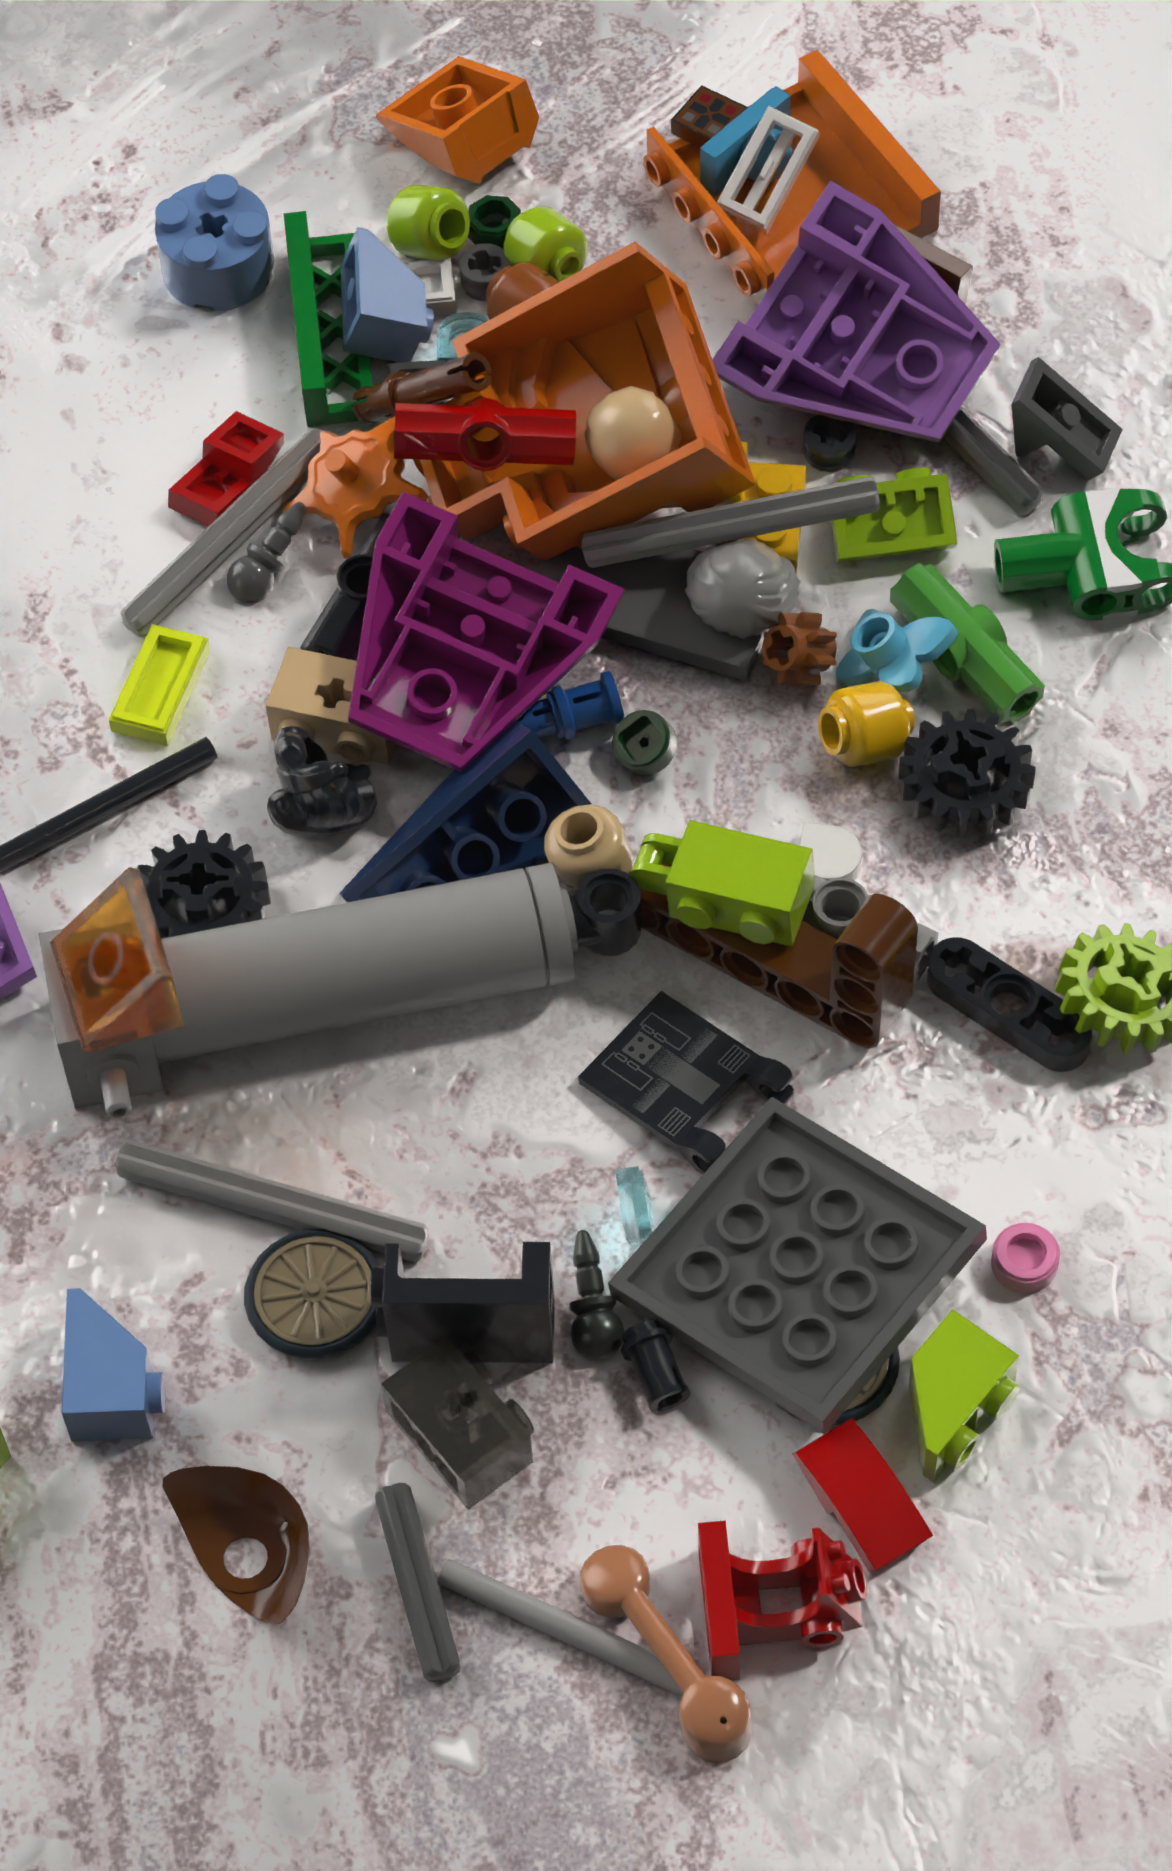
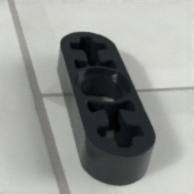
M961 937L947 938L938 942L932 948L928 958L927 983L932 993L939 999L1047 1069L1066 1072L1078 1068L1085 1062L1090 1050L1092 1028L1086 1032L1078 1033L1075 1028L1080 1016L1078 1013L1062 1014L1060 1007L1063 999L969 939ZM960 963L968 966L967 975L962 972H957L953 977L945 975L946 966L953 969ZM975 985L982 988L979 996L974 995ZM1010 992L1022 997L1026 1002L1027 1008L1018 1015L1005 1016L995 1011L990 1001L1000 993ZM1038 1012L1043 1013L1042 1023L1036 1020ZM1065 1031L1073 1034L1072 1043L1066 1040L1058 1046L1050 1043L1051 1034L1058 1037Z

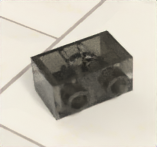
M446 1336L382 1382L381 1386L387 1414L467 1510H469L533 1463L531 1434L534 1433V1427L524 1410L513 1399L503 1403L491 1389L490 1385L493 1383L491 1375L478 1356L470 1350L462 1354Z

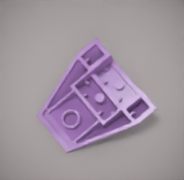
M830 180L800 226L797 247L747 323L744 324L738 320L713 358V363L719 379L756 401L939 443L998 352L1001 344L879 208Z

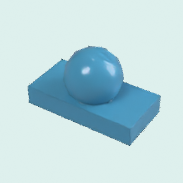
M777 86L771 88L700 147V183L712 196L716 197L725 188L768 106L790 116L791 95ZM775 124L748 175L750 179L756 181L783 130L782 127ZM791 143L770 182L780 179L793 155Z

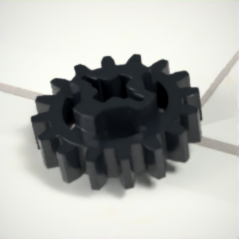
M967 709L963 721H955L949 711L942 712L941 726L935 727L932 723L925 720L921 722L919 738L907 737L905 740L904 756L900 757L898 779L902 780L901 797L903 801L914 800L913 816L916 819H920L931 813L935 816V831L941 832L948 823L957 825L958 835L966 838L969 825H978L984 835L987 836L992 834L993 820L996 818L1008 826L1014 823L1015 808L1026 809L1029 804L1030 789L1034 786L1036 769L1035 766L1031 765V745L1018 746L1020 730L1016 726L1004 732L998 730L999 716L996 714L991 715L985 723L977 722L974 709Z
M199 830L195 843L187 844L180 834L174 835L173 850L166 852L164 849L155 846L151 849L154 866L138 865L136 869L139 884L131 887L134 911L139 929H147L150 941L265 919L264 906L271 904L270 890L263 861L254 862L252 847L249 844L240 846L234 851L231 834L224 833L216 843H211L208 841L206 831Z

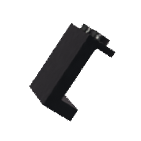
M523 1242L522 1279L405 1278L400 1243H385L384 1266H372L371 1305L376 1307L377 1337H388L392 1362L553 1363L555 1293L550 1242Z

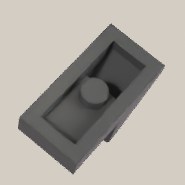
M1037 357L1030 362L1011 404L1016 456L1021 458L1047 444L1088 480L1104 473L1123 429L1041 358Z

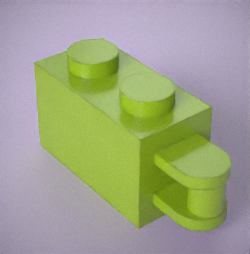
M689 820L682 839L659 833L645 835L630 872V876L636 880L640 888L667 895L669 916L679 919L690 927L698 929L713 927L741 934L746 939L755 943L768 944L775 942L791 947L795 941L815 886L812 848ZM662 863H663V864H667V865H672V866H671V867L663 866Z

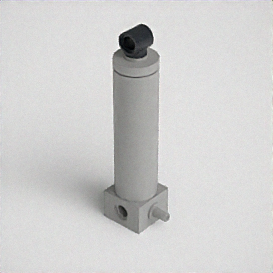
M546 863L526 867L525 871L523 868L137 944H135L129 916L38 933L57 1046L74 1107L79 1108L104 1103L107 1115L115 1118L126 1116L132 1110L130 1097L164 1091L159 1063L546 987V983L552 986L575 981L573 952L578 951L579 947L585 946L593 953L602 956H617L628 952L637 944L641 935L640 888L636 880L624 871L600 869L585 877L581 881L578 890L567 892L566 889H560L553 864ZM604 910H615L619 913L614 915H603L599 912Z

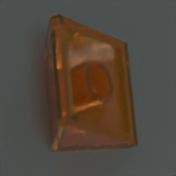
M128 867L50 941L81 1049L85 1051H98L183 1026L174 979L139 869Z

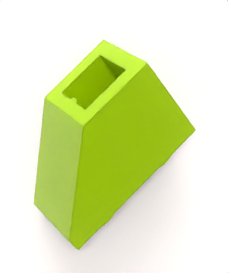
M953 1309L911 1358L909 1393L923 1476L933 1483L948 1465L958 1469L965 1463L979 1441L980 1435L976 1433L979 1427L989 1415L999 1419L1009 1409L1020 1390V1385L1015 1382L1019 1355Z

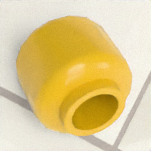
M884 681L846 687L834 691L818 718V731L823 747L829 754L835 755L840 762L849 767L896 759L904 751L905 740L913 732L915 726L914 712L910 703L902 698L895 687Z

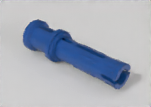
M611 671L601 673L600 680L565 690L560 685L553 686L546 693L545 699L538 700L516 722L532 729L538 738L557 734L558 739L570 740L575 738L576 731L607 722H612L617 726L624 718V712Z

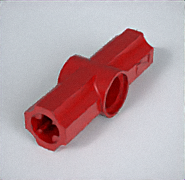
M490 398L474 399L465 406L395 403L394 459L464 461L471 468L480 471L495 470L504 465V463L574 466L576 410L505 407L497 400ZM481 427L493 428L499 433L495 439L485 442L476 440L470 434Z

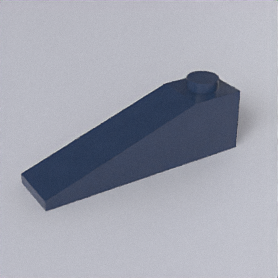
M515 722L462 772L453 770L343 888L339 895L347 903L523 868L525 871L526 867L549 863L544 852V840L550 823L568 809L592 803L534 731Z

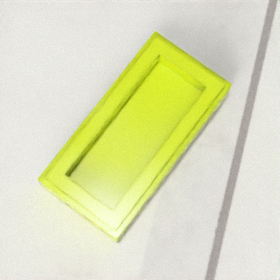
M152 624L108 719L111 732L168 746L211 651L209 638Z

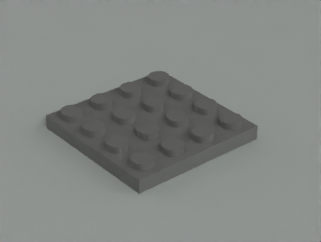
M771 1097L608 1282L610 1295L616 1296L617 1301L646 1320H658L661 1327L669 1329L674 1338L821 1433L826 1434L987 1240L986 1225Z

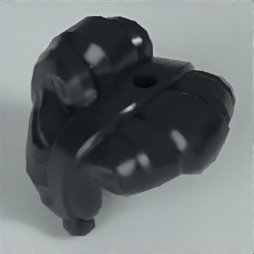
M288 726L280 729L274 738V754L278 764L276 772L282 789L275 791L268 798L267 803L269 817L275 826L283 832L297 837H328L348 832L366 822L374 814L377 798L375 790L368 780L371 776V769L368 765L361 764L355 766L341 761L335 763L328 762L326 752L320 745L310 739L307 730L298 726Z

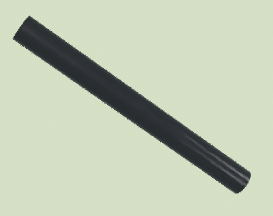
M204 737L0 845V873L217 759L218 756L211 741Z

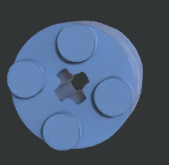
M227 174L214 175L206 182L196 183L179 190L170 198L161 201L155 209V236L162 276L166 288L178 301L194 308L195 304L213 307V311H226L253 301L265 290L269 283L268 279L274 269V253L268 212L259 197L247 188L238 185L237 180L233 176Z

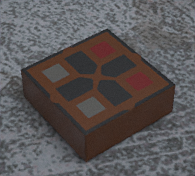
M701 85L671 119V134L698 147H702L748 107Z

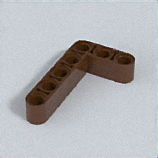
M662 863L663 866H667V867H671V866H672V865H667V864H663V863ZM640 888L642 929L861 1047H877L912 996L918 935L917 920L903 904L884 894L869 895L838 939L801 921L795 941L791 947L775 942L768 944L755 943L746 939L741 934L713 927L707 929L690 927L679 919L669 916L667 895Z

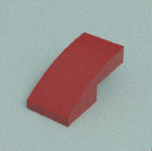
M235 411L203 440L202 460L168 489V508L208 527L269 469L284 444L285 434Z
M853 1418L792 1453L827 1514L834 1512L869 1573L879 1570L933 1536L896 1475Z

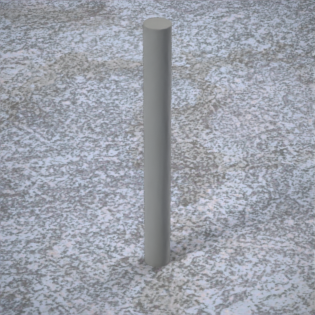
M448 1559L444 1564L438 1578V1585L677 1695H683V1691L654 1652L456 1561Z

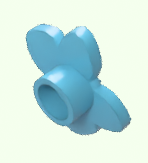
M868 609L862 614L850 639L852 649L839 663L836 669V676L847 686L858 685L877 676L880 681L892 685L898 692L912 691L918 688L922 682L923 670L921 663L931 662L943 654L955 641L958 630L949 619L941 617L918 619L902 628L888 613Z

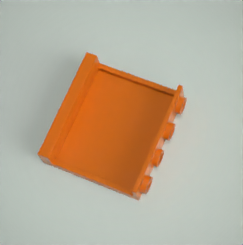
M818 49L799 58L798 83L783 91L791 95L790 116L819 130L820 137L767 235L757 231L755 226L749 223L744 225L736 221V217L726 214L717 203L722 192L714 197L700 183V147L681 138L668 144L654 126L647 129V155L643 158V164L650 181L656 187L662 186L673 199L674 206L681 219L686 223H693L702 234L704 243L712 257L716 260L722 259L733 272L735 282L740 291L747 297L752 295L758 304L797 247L800 226L830 180L879 208L894 225L919 238L937 231L939 227L940 189ZM795 134L791 142L793 153L802 138ZM747 176L735 199L736 202L743 205L755 180ZM779 179L769 183L755 209L756 212L761 214Z

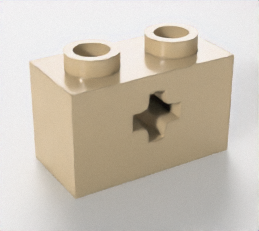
M293 647L287 648L266 703L270 734L273 741L281 728L298 726L307 730L310 739L320 745L325 752L341 755L352 762L364 763L371 761L389 765L396 743L348 722L357 661Z

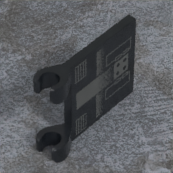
M660 991L578 1076L580 1085L673 1147L702 1175L723 1153L726 1145L718 1135L700 1127L744 1080L766 1102L773 1097L785 1104L794 1094L792 1085H789L793 1078L790 1068L780 1061L758 1055L663 991Z

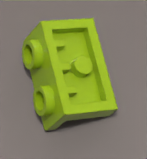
M927 467L902 470L895 473V480L877 482L880 499V509L878 511L831 521L837 564L953 549L958 544L948 474L931 475L930 468ZM850 476L839 479L836 481V483L871 476Z

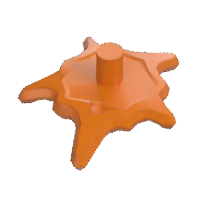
M395 416L367 432L355 429L340 437L330 431L321 432L319 437L320 452L308 464V483L284 507L285 512L295 503L302 502L305 505L304 515L318 514L323 519L335 523L338 528L340 549L344 559L351 558L353 537L356 529L365 520L381 517L388 505L398 501L402 492L423 501L428 499L427 493L422 488L401 477L405 469V463L403 459H394Z

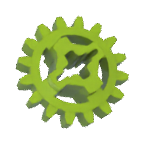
M1128 923L1123 924L1119 935H1113L1105 924L1098 926L1094 938L1082 932L1078 935L1073 949L1067 948L1058 969L1060 975L1055 985V992L1065 995L1060 1007L1062 1014L1078 1013L1080 1018L1075 1028L1078 1033H1083L1093 1028L1099 1032L1097 1045L1105 1047L1111 1038L1120 1040L1122 1051L1126 1054L1131 1053L1135 1042H1141L1150 1053L1156 1052L1161 1039L1172 1044V944L1166 945L1163 948L1156 945V932L1151 929L1143 938L1134 936L1131 924ZM1096 967L1097 971L1095 976L1093 978H1088V971L1091 968ZM1160 998H1165L1166 1006L1159 1010L1157 1004Z

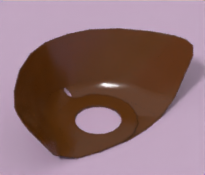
M198 1466L178 1469L163 1478L162 1487L181 1523L198 1562L210 1580L234 1604L255 1618L270 1624H280L285 1621L298 1602L305 1582L310 1553L308 1523L300 1504L284 1485L266 1474L240 1467ZM288 1522L285 1530L280 1531V1528L283 1525V1523ZM249 1537L258 1540L264 1545L267 1550L268 1559L264 1569L259 1574L251 1578L242 1579L233 1576L227 1571L224 1566V1554L232 1542L240 1538Z

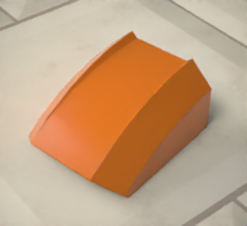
M460 56L381 110L375 117L392 135L424 160L456 177L481 184L485 174L521 148H530L539 121V115L526 79Z

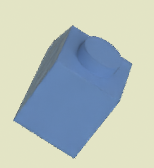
M357 227L340 265L343 351L395 362H411L419 343L428 342L433 328L434 314L432 309L426 308L425 283L371 231Z
M81 1288L67 1289L62 1416L71 1441L153 1438L154 1413L165 1412L166 1389L164 1373L153 1372L147 1348Z

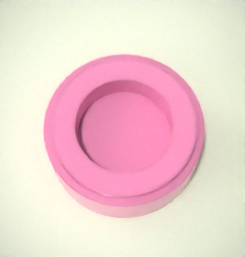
M1032 1223L1013 1224L1005 1228L994 1242L991 1258L993 1273L1003 1286L1019 1293L1040 1291L1046 1288L1057 1274L1060 1259L1059 1245L1054 1236L1039 1225Z

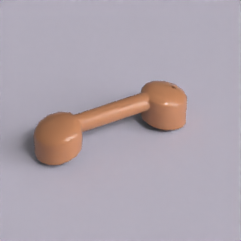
M610 1545L595 1551L585 1560L580 1571V1587L587 1607L596 1614L608 1618L624 1617L627 1615L683 1691L679 1703V1717L682 1735L687 1746L699 1758L709 1762H727L737 1758L748 1747L752 1736L751 1709L745 1692L730 1679L722 1676H706L648 1598L650 1574L643 1555L634 1548L624 1545Z

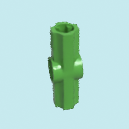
M918 563L903 572L900 580L890 589V602L908 622L911 623L926 617H941L949 619L958 630L955 641L943 654L932 661L939 672L953 682L962 679L993 714L999 716V720L1002 723L1011 721L1014 724L1029 715L1033 707L1043 698L1045 685L1009 648L1005 631L993 612L981 604L971 607L932 564L924 566Z

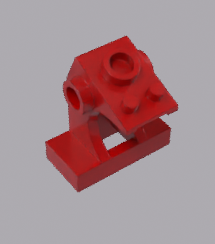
M726 1520L698 1523V1556L711 1676H722L730 1680L740 1679V1645L801 1640L807 1646L823 1647L842 1641L844 1638L843 1632L863 1627L860 1602L867 1599L866 1578L860 1562L857 1559H852L846 1553L842 1540L833 1541L820 1528H812L811 1538L792 1544L790 1557L769 1561H752L741 1559L729 1553ZM800 1587L802 1608L775 1614L761 1613L759 1590Z

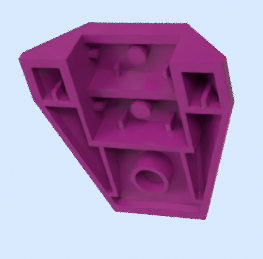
M402 492L375 541L348 722L462 772L598 645L624 596L625 589L571 565H568L560 582H556L459 539L457 515Z

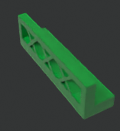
M306 211L283 213L301 387L307 427L359 421L353 412L352 405L366 402L368 398L362 401L328 404L327 396L342 381L357 390L365 386H372L369 356L351 353L340 363L323 353L337 337L343 340L342 313L335 319L318 309L332 294L341 298V272L339 267L332 275H329L314 266L312 262L313 257L345 254L354 233L310 238ZM315 283L320 285L317 289H315ZM320 326L325 329L321 334H320ZM358 366H359V374L356 373V372H354V370H355ZM324 370L330 373L326 378Z

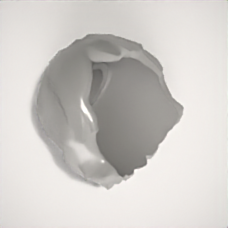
M747 537L728 541L727 543H718L714 548L707 549L698 554L687 571L685 593L691 602L692 609L701 617L705 624L712 626L717 632H727L730 636H738L743 639L760 635L779 625V614L781 612L790 613L795 608L801 581L796 576L794 566L790 560L778 556L774 548L766 546L765 543L757 541L756 538Z

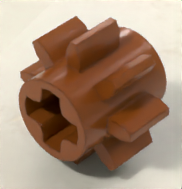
M781 612L778 616L779 625L772 627L763 634V665H768L770 668L779 671L777 683L781 685L821 684L820 672L826 671L831 665H836L837 662L835 660L837 652L836 632H830L828 629L820 627L822 623V614Z

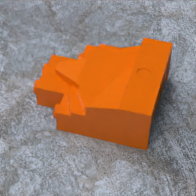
M635 241L452 340L458 358L472 352L484 355L489 361L492 373L477 376L475 380L484 377L492 378L488 388L483 391L461 395L441 405L465 406L474 399L490 398L497 400L505 407L576 410L574 466L504 463V465L495 470L480 471L471 468L464 461L413 459L419 472L426 478L431 494L426 502L458 516V536L466 541H470L504 524L508 537L517 548H524L543 561H547L574 546L582 549V535L586 532L631 524L661 508L681 507L687 512L711 508L756 485L687 285ZM629 386L654 392L655 396L667 405L672 418L681 430L679 448L616 481L593 460L584 434L587 429L586 421L591 410L609 393ZM481 427L472 431L470 435L476 440L485 442L495 439L499 433L493 428Z

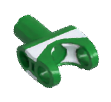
M1100 489L1068 494L1060 498L1051 509L1055 533L995 539V574L998 588L1001 592L1067 585L1073 614L1080 619L1091 621L1130 617L1155 611L1172 603V563L1142 558L1130 553L1123 547L1128 543L1138 541L1141 536L1149 535L1159 530L1167 520L1163 498L1151 490ZM1151 510V512L1145 515L1132 516L1135 511ZM1160 583H1167L1166 585L1160 588L1149 589L1154 585Z

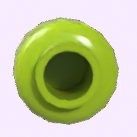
M427 185L408 186L400 190L392 199L387 211L386 229L389 240L396 251L408 258L430 261L452 258L464 247L469 235L470 217L467 205L459 194L449 188Z
M537 206L519 214L513 219L505 235L504 254L510 260V266L522 262H531L558 281H562L581 271L588 256V241L583 231L551 207Z

